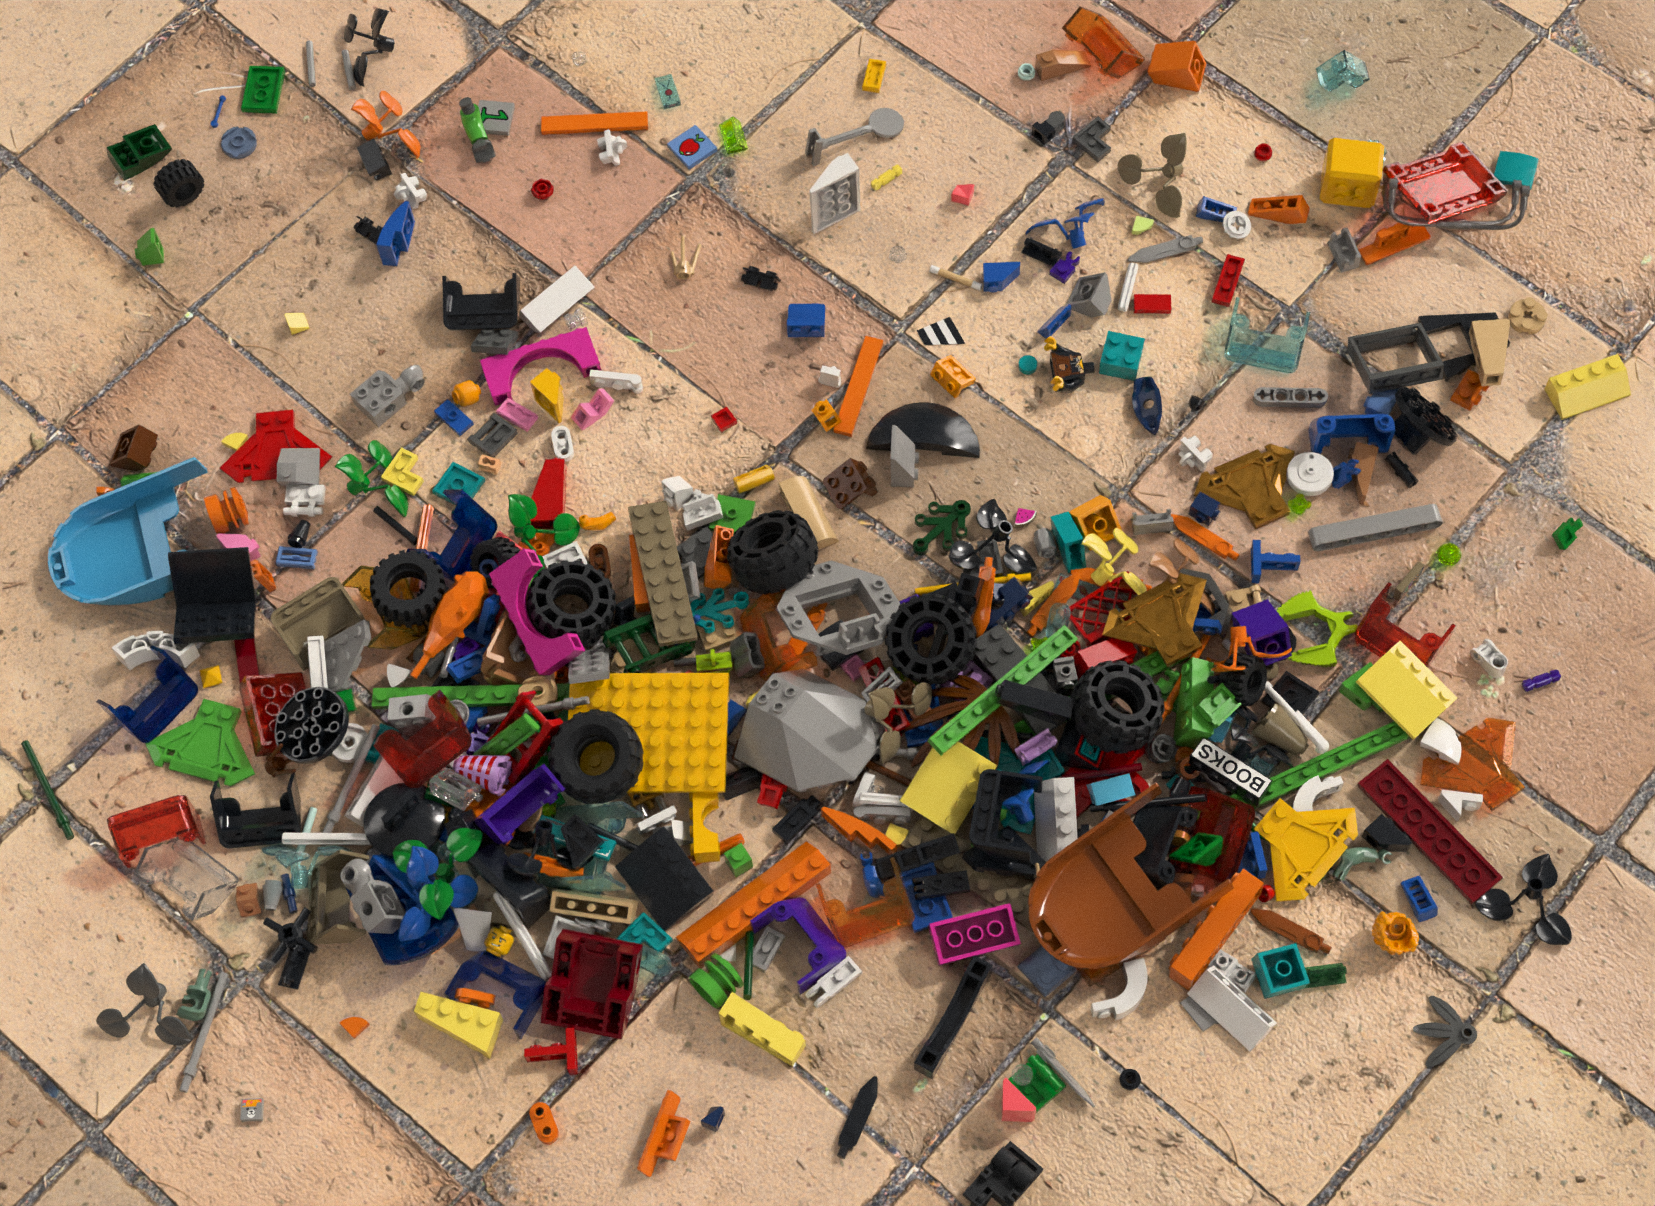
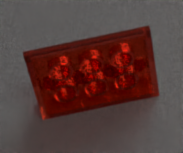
M302 672L248 675L242 680L239 690L255 757L269 756L278 747L275 741L276 717L284 705L297 692L306 689Z

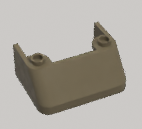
M338 850L313 866L309 882L308 909L311 911L308 916L307 940L313 944L350 943L366 934L365 929L357 928L354 922H349L350 890L343 884L340 873L351 860L362 859L367 861L369 860V855Z

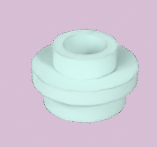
M1029 63L1022 64L1018 69V76L1022 80H1031L1035 76V69Z

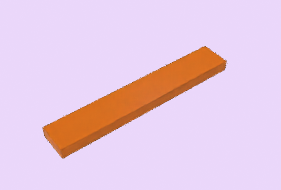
M648 111L541 117L542 135L604 132L608 129L610 131L648 130Z
M865 336L838 415L842 422L834 427V433L852 437L883 346V340Z

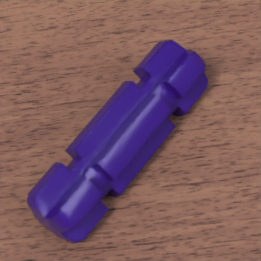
M1555 669L1550 671V673L1546 672L1532 677V679L1523 680L1522 687L1524 691L1528 692L1533 690V688H1539L1550 684V682L1559 681L1561 674Z

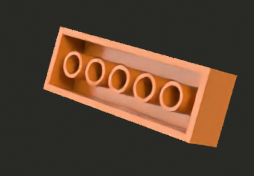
M1245 869L1233 875L1230 881L1234 889L1217 901L1216 906L1213 904L1210 906L1205 914L1207 916L1204 922L1201 920L1198 922L1193 930L1192 938L1188 937L1184 941L1180 954L1176 953L1169 962V978L1187 991L1198 981L1209 963L1261 895L1264 882Z

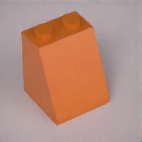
M1196 41L1155 44L1154 51L1151 54V63L1147 71L1155 84L1199 92L1207 63Z

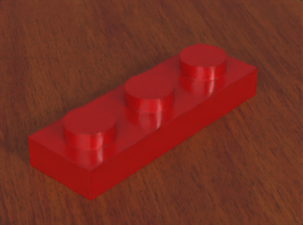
M1227 254L1211 303L1230 307L1245 262L1244 258Z

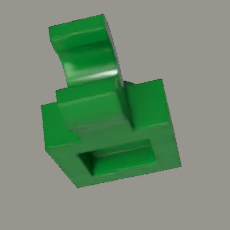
M1572 517L1569 518L1553 532L1552 537L1560 550H1566L1577 538L1575 532L1583 526L1580 518L1576 521Z

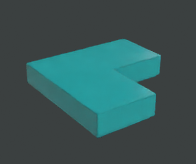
M644 912L616 938L617 940L637 944L645 942L658 955L673 941Z

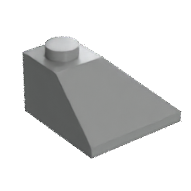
M1104 272L1079 277L1066 305L1070 304L1071 310L1091 318L1105 315L1112 301L1108 275Z
M281 448L277 462V482L281 486L319 485L320 448Z

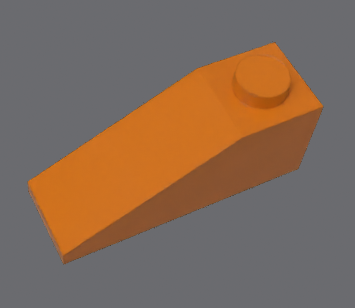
M1303 195L1254 198L1251 200L1248 215L1286 224L1306 223L1310 207Z

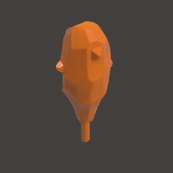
M464 572L462 575L454 576L455 583L442 595L430 617L429 629L422 650L423 656L411 672L410 676L417 679L430 658H433L453 642L456 637L464 638L463 630L481 613L489 590L485 577L480 573Z

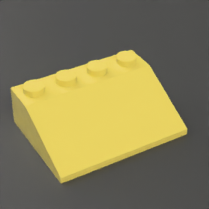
M1401 641L1395 644L1356 681L1413 740L1457 699Z
M957 742L942 756L932 747L899 801L955 835L975 803L980 774L987 769L995 770L997 765L960 742Z

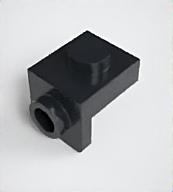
M629 597L616 604L614 623L621 626L637 619L634 617L635 600Z

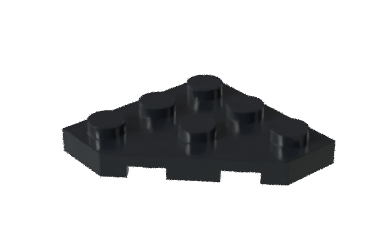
M1009 825L997 832L996 839L1005 840L1010 846L1030 849V865L996 860L976 847L967 850L962 856V859L975 872L984 873V870L994 871L997 875L1013 877V874L1023 875L1026 879H1035L1037 877L1035 863H1039L1040 869L1046 863Z

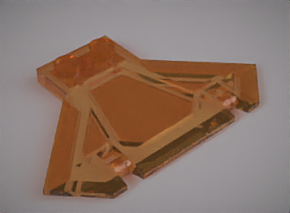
M1488 717L1483 721L1484 728L1480 729L1476 725L1457 737L1458 741L1461 742V758L1458 765L1440 759L1437 752L1435 753L1438 758L1435 760L1429 756L1423 759L1420 785L1482 794L1483 802L1491 811L1524 791L1525 786L1511 772L1516 722ZM1442 764L1446 766L1443 769L1439 767Z

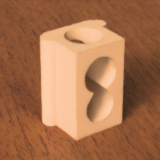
M482 454L478 462V470L497 475L502 462L500 459Z

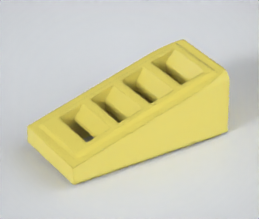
M1053 581L1029 591L1034 598L1030 600V604L1026 608L1020 609L1024 617L1053 593Z

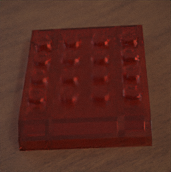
M1463 141L1450 145L1447 151L1402 165L1399 162L1388 164L1382 170L1389 179H1398L1397 189L1430 225L1494 204L1508 192L1506 187Z

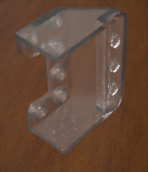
M176 837L145 848L133 874L146 885L163 882L171 891L181 896L187 902L184 904L182 912L186 918L192 921L214 913L239 882V878L233 872L185 837Z

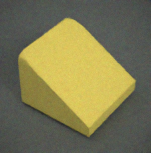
M304 313L284 314L292 335L310 329Z

